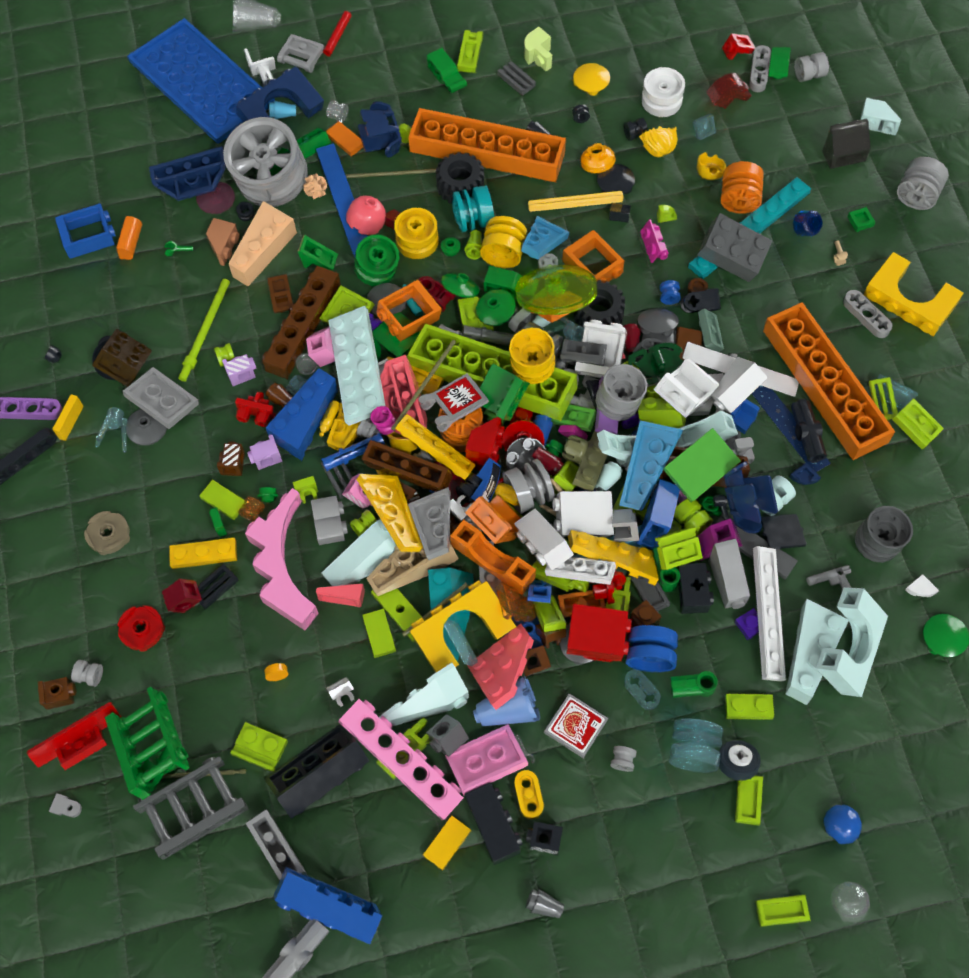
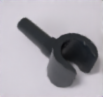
M714 495V507H721L723 519H729L726 507L727 497L725 495Z

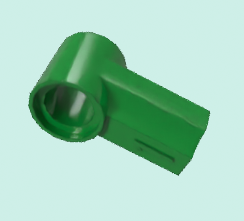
M658 547L653 548L652 552L659 578L658 582L664 592H672L678 585L680 572L677 567L662 570ZM670 576L674 579V581L668 582L664 579V577Z
M704 671L695 675L670 677L673 698L698 695L709 697L716 690L717 677L710 671ZM708 680L712 683V687L704 688L700 682Z

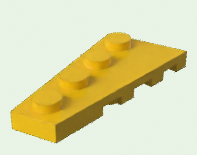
M341 402L338 408V416L334 419L327 439L328 447L335 450L340 448L346 449L353 444L357 438L358 426L361 423L360 421L350 426L345 423Z
M360 474L356 480L400 552H420L423 545L398 476Z
M570 531L568 541L572 552L589 559L615 562L616 570L618 567L630 571L629 575L637 579L639 575L648 579V583L654 586L658 582L659 578L651 550L632 546L624 542H616L605 537L589 535L585 532Z

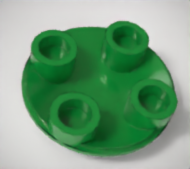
M938 614L931 617L925 623L923 636L930 653L943 657H955L967 649L969 632L965 624L957 617L949 614Z

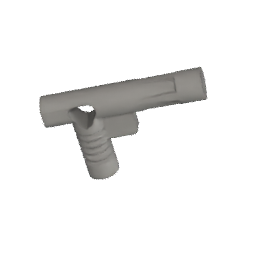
M845 565L807 577L806 581L809 586L828 580L831 586L840 584L842 590L844 587L851 588L846 578V574L851 573L849 565Z

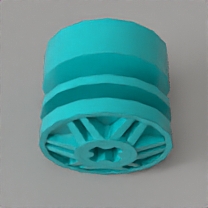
M487 186L473 187L472 197L469 196L466 189L462 190V199L459 191L453 192L452 208L460 231L462 233L467 232V223L470 230H474L476 220L481 228H486L489 219L494 217L493 205Z

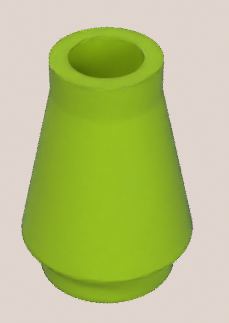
M478 230L471 231L465 247L467 257L473 260L481 257L482 233Z

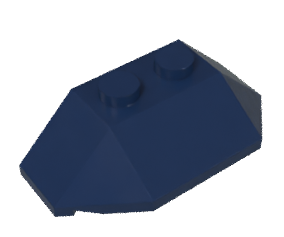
M218 147L149 167L153 186L177 201L215 191L226 168L223 147Z

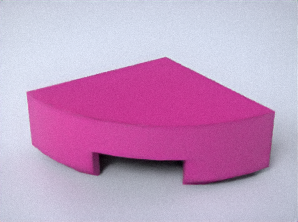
M562 425L558 430L565 437L576 435L586 440L588 437L576 425Z

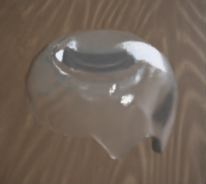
M845 881L834 889L831 897L832 906L843 921L858 923L866 918L870 910V898L867 891L860 884Z

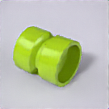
M685 499L675 509L674 518L679 524H684V529L696 527V536L701 534L713 522V519L705 510H700L701 505L696 499L692 503Z

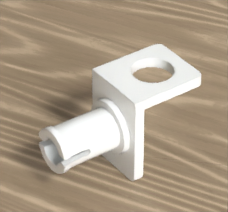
M247 48L244 49L252 76L260 74L263 85L266 86L267 81L273 79L270 71L276 69L274 57L252 63Z

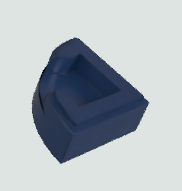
M807 462L789 476L793 481L804 485L817 483L821 479Z

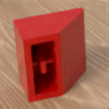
M496 417L471 430L465 450L466 458L475 464L473 470L480 471L488 458L498 463L499 448H503L505 430L500 417Z

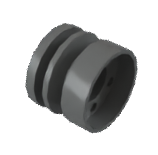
M893 506L878 507L858 527L855 534V544L865 558L873 562H887L892 560L910 542L913 535V525L909 517L902 510Z

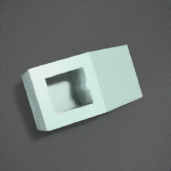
M866 98L858 128L896 135L901 119L885 101Z

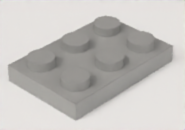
M154 367L123 390L124 397L168 429L199 405L197 398Z

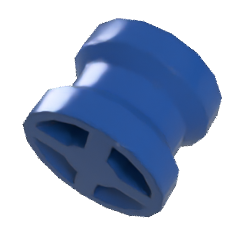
M668 280L660 284V292L662 293L660 299L663 304L672 305L680 301L681 295L678 292L680 284L677 281Z

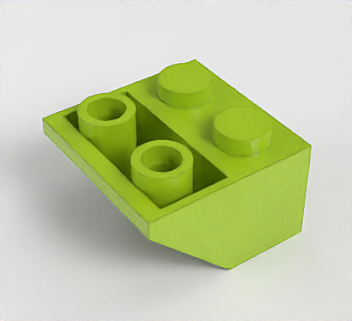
M656 385L647 387V392L638 410L640 421L673 428L684 427L686 418L654 391Z

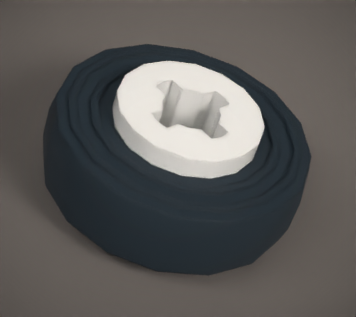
M741 740L726 742L720 748L717 757L718 766L722 773L734 780L745 781L753 778L758 773L761 764L760 754L757 749L750 743Z

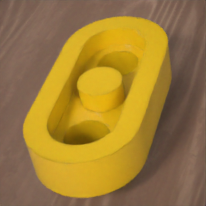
M523 770L516 775L514 782L520 812L527 819H536L542 814L544 808L538 778L532 771ZM527 780L531 785L525 788L522 786V782ZM532 803L536 806V809L529 811L527 806Z

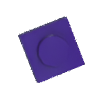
M754 608L735 620L734 623L747 640L759 634L758 613Z

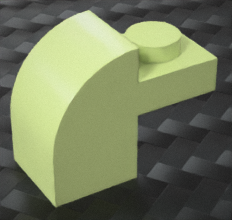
M537 27L526 36L524 58L528 64L535 61L539 67L548 71L552 68V54L548 52L551 47V36L540 27Z

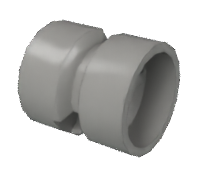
M819 52L812 54L810 57L802 56L796 58L794 67L796 77L800 82L812 80L813 77L827 76L829 63L826 54Z

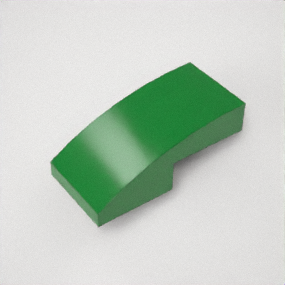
M772 47L769 77L781 79L788 76L791 47Z

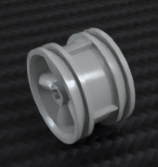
M269 117L247 120L231 132L225 143V165L243 196L251 203L261 206L264 201L276 207L290 202L302 191L303 185L306 183L305 178L308 175L307 163L293 132L283 122ZM276 148H285L289 150L290 153L277 154ZM274 164L283 168L280 172L271 176L270 169ZM252 167L258 169L256 179L243 176Z

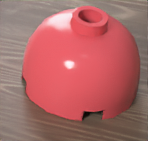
M360 196L350 204L346 213V221L352 229L353 226L358 229V233L374 235L383 228L386 211L378 199L372 196Z

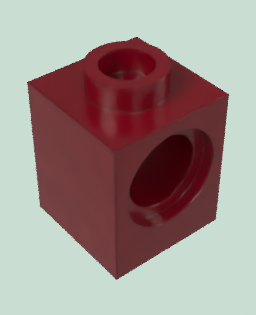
M178 579L162 591L167 610L171 612L185 613L202 601L197 583L194 580Z

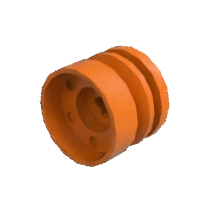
M747 161L735 162L725 168L723 171L721 204L725 209L730 212L745 214L753 212L761 206L764 178L762 168L755 163Z
M481 407L452 423L446 431L440 432L441 439L456 451L466 452L465 449L471 430L483 424ZM440 408L438 417L445 416L446 414Z

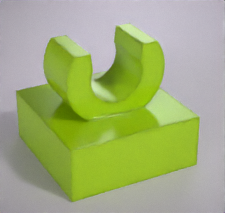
M314 476L293 482L294 488L299 492L303 504L306 503L305 497L308 495H313L314 500L317 499L318 489Z

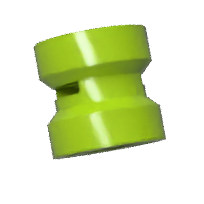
M366 510L359 519H353L350 522V526L357 536L360 537L372 524L377 522V519L369 510Z

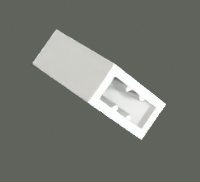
M737 357L718 383V388L711 395L715 400L713 404L720 411L725 410L732 413L768 377L755 362Z

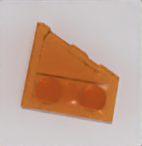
M503 582L495 587L503 618L508 620L514 616L515 621L523 620L524 622H531L536 618L533 601H527V596H522L514 587H509Z

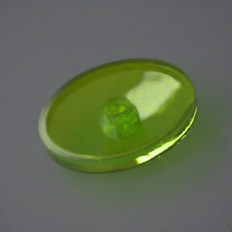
M572 265L545 266L525 274L517 282L515 287L516 299L521 307L533 313L542 315L567 314L586 307L595 299L597 295V280L591 272L581 267Z

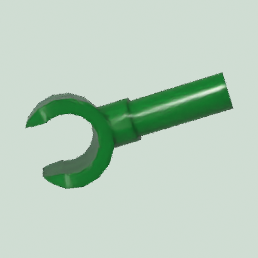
M173 241L167 242L164 248H170L165 251L166 256H173L175 251H193V246H180Z

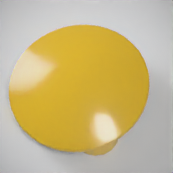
M588 63L578 67L573 76L574 85L593 96L606 88L610 82L608 70L595 63Z

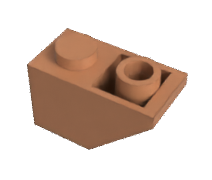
M213 218L206 235L220 265L225 266L227 259L231 258L234 244H237L239 241V232L235 223Z

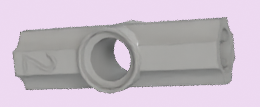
M309 920L297 937H293L283 947L279 954L280 957L262 978H292L296 972H299L306 966L313 956L312 952L330 931L318 920Z

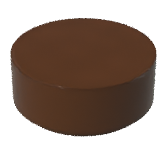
M701 278L692 279L687 289L688 294L708 290L707 282Z

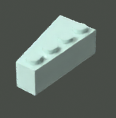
M806 599L801 608L786 695L805 705L809 703L823 676L816 669L822 649H836L849 619Z

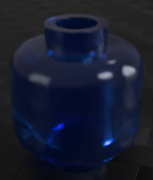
M814 210L800 211L793 219V229L800 236H815L820 232L823 225L821 215Z

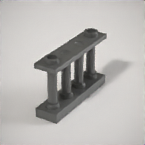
M220 756L208 758L202 763L203 766L155 794L149 795L144 800L139 799V803L133 806L135 811L140 814L146 811L161 840L159 842L160 845L154 848L159 858L163 860L249 810L246 802L242 798H234L218 769L225 765ZM209 773L225 801L224 808L217 812L212 810L198 783V780ZM187 786L191 789L204 814L203 820L196 824L190 822L176 795L177 792ZM165 799H168L182 826L181 833L174 837L172 835L169 836L155 808V805Z

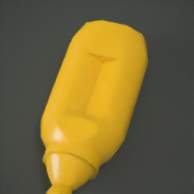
M338 401L330 402L323 419L320 421L321 432L319 435L321 437L333 425L340 405Z
M506 483L497 484L494 492L495 495H500L507 503L518 506L519 501L513 486Z

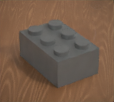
M719 213L711 222L697 255L750 282L758 275L772 240Z

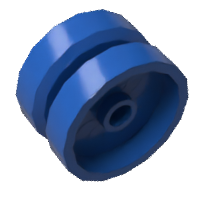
M653 625L631 628L630 633L627 635V641H629V647H631L626 655V664L629 667L646 672H667L676 668L677 654L673 650L678 646V634L675 631Z

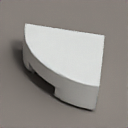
M921 575L905 589L909 594L921 597H931L939 591L924 575Z

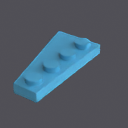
M640 421L620 506L643 510L683 432L682 429Z

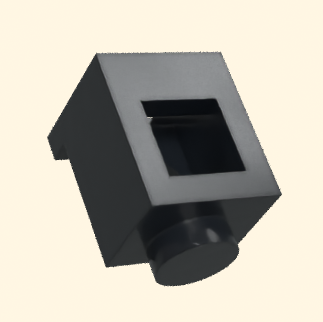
M534 821L533 828H528L526 842L530 843L531 850L558 855L563 827ZM545 835L548 838V842L541 843L539 837Z

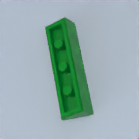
M316 128L296 140L305 159L315 154L316 148L331 144L327 132L320 128ZM282 148L277 151V154L290 153V151L285 148ZM274 164L270 169L271 176H274L283 168Z

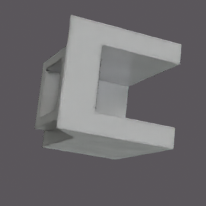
M632 509L614 510L612 527H615L614 541H639L636 513H633Z

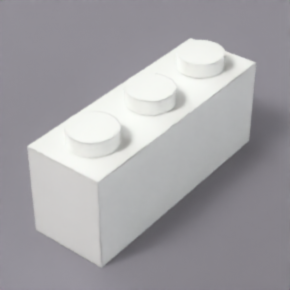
M533 509L514 523L518 530L516 532L517 537L523 544L527 542L525 545L532 555L537 553L535 556L542 566L546 564L551 570H554L574 555L566 540L536 509Z

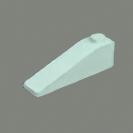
M450 663L426 680L428 684L423 689H414L410 692L404 704L403 702L396 703L379 718L384 716L393 726L450 711L454 707L459 709L467 703L469 698L468 690L454 664Z

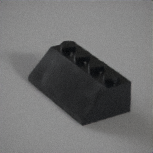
M339 724L265 777L264 780L292 819L294 816L303 813L313 802L322 799L332 788L341 785L351 774L361 770L369 762V759L356 739Z

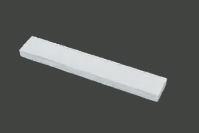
M757 546L753 548L762 680L781 682L786 680L776 549Z

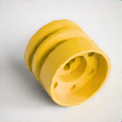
M495 216L489 219L480 249L482 259L498 268H513L517 266L521 261V249L527 235V229L524 224L508 216Z
M532 327L522 329L514 335L509 346L513 374L530 384L542 383L550 378L555 368V346L552 337L546 331Z

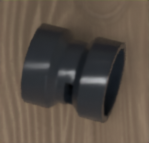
M643 117L636 119L635 122L629 121L623 124L627 140H635L636 137L648 131L647 123Z
M471 473L466 478V482L460 483L455 488L459 496L464 495L463 501L470 504L473 501L471 496L482 480L476 474Z

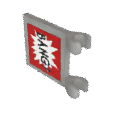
M468 373L431 394L419 397L423 410L430 409L437 402L446 414L435 419L437 429L440 432L446 431L452 423L489 402L488 398Z

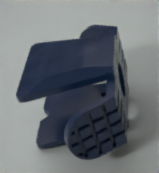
M379 101L373 102L370 110L362 109L360 111L362 120L366 124H359L358 131L366 152L386 148L385 156L390 158L399 152L402 140L399 127L389 104Z
M747 461L724 475L726 483L725 492L730 508L729 511L733 515L735 525L747 533H758L762 528L759 509L776 514L778 507L771 476L762 475L743 478L742 469L748 465Z

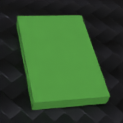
M712 428L664 467L663 470L692 503L741 461Z

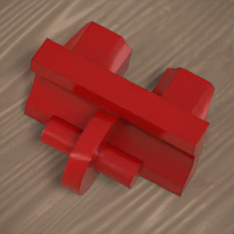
M257 392L255 397L249 396L248 400L237 398L235 401L237 407L236 418L239 422L247 423L250 415L256 416L254 421L256 425L266 427L270 419L273 420L276 416V413H273V406L269 405V400L264 399L263 392Z
M615 570L610 585H592L594 599L606 598L608 605L614 604L613 593L615 588L616 590L622 589L626 582L625 574Z

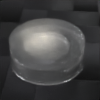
M308 353L301 354L296 359V367L301 374H311L317 368V363Z

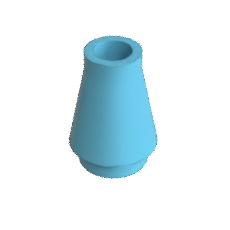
M279 101L269 102V116L274 119L296 116V105Z

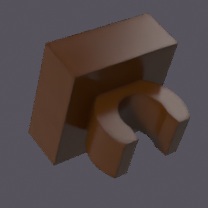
M541 624L535 625V632L547 649L550 647V642L553 641L556 645H559L561 638L566 637V629L544 632Z

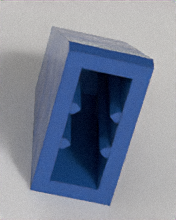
M661 479L659 480L652 493L639 532V541H636V544L653 550V548L658 547V541H655V538L666 535L669 532L680 492L676 485Z

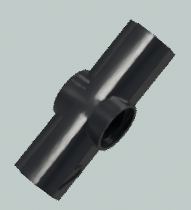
M800 399L792 403L791 410L796 422V438L798 441H802L807 460L811 463H817L826 459L827 453L822 441V425L819 420L815 419L810 401Z

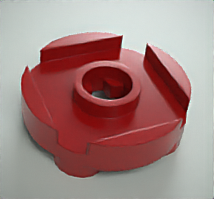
M143 605V607L129 608L118 621V636L128 648L141 652L153 647L161 639L165 631L162 617L150 606ZM145 623V630L138 633L136 626Z

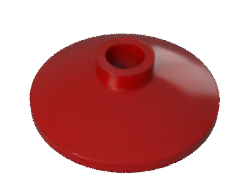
M518 420L511 423L505 429L503 447L507 452L509 446L523 435L538 440L544 446V434L535 423L528 420Z

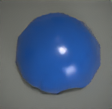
M834 805L827 810L823 821L829 836L834 838L839 844H850L859 838L862 823L859 814L848 805Z

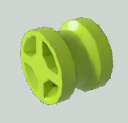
M230 343L225 344L221 348H214L220 367L224 366L223 359H226L228 362L235 358Z

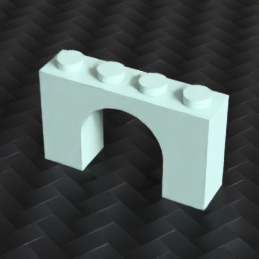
M844 587L837 608L849 619L853 635L851 650L848 655L841 649L823 648L816 669L841 695L862 697L888 616L865 589Z

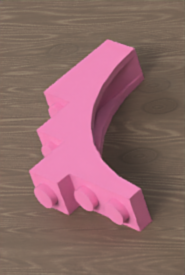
M292 488L289 493H285L282 496L280 504L276 509L269 512L266 521L258 517L255 522L253 521L248 525L245 534L250 543L262 550V552H258L254 557L252 565L255 571L270 581L264 584L260 591L261 594L259 596L262 602L303 630H306L318 615L316 606L304 597L293 584L285 563L284 545L287 529L295 511L302 502L299 492Z

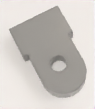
M56 793L49 812L74 818L81 814L82 806L78 802L68 799L67 796Z

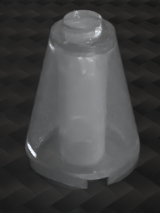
M255 0L234 1L233 26L236 27H232V32L276 28V25L280 24L281 13L277 12V8Z

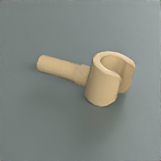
M837 240L835 245L838 254L834 255V262L839 266L846 264L848 254L843 252L840 241Z

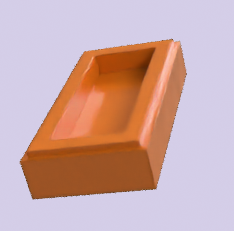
M340 121L326 131L329 139L351 157L364 147L361 138Z

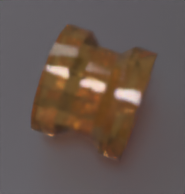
M247 496L244 500V507H241L238 513L246 520L255 522L260 512L264 511L265 505L258 499Z

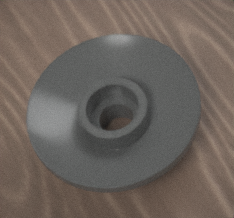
M142 409L134 412L126 423L127 436L138 445L154 444L161 440L167 431L164 425Z

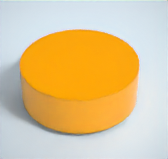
M283 663L271 664L264 670L265 678L268 681H279L288 676L287 666Z

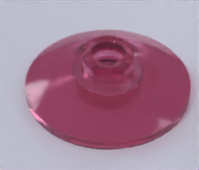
M219 182L215 191L197 196V203L200 209L210 214L225 212L235 201L234 190L224 182Z

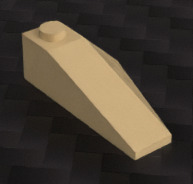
M451 544L450 552L428 560L424 548L420 552H400L396 545L394 547L395 551L389 558L384 559L366 579L376 595L380 596L428 576V570L445 568L458 560V557Z

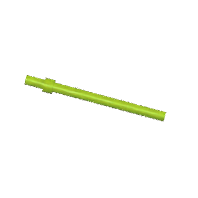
M222 279L191 351L183 361V369L178 377L181 381L186 382L191 369H194L197 363V355L230 284V281L227 279Z

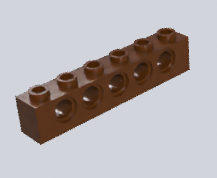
M317 266L314 272L309 274L305 288L303 287L300 290L298 300L292 304L290 314L287 319L283 320L278 335L273 337L270 349L263 355L262 362L266 372L288 380L307 346L306 339L315 332L321 321L319 319L341 285L339 273Z

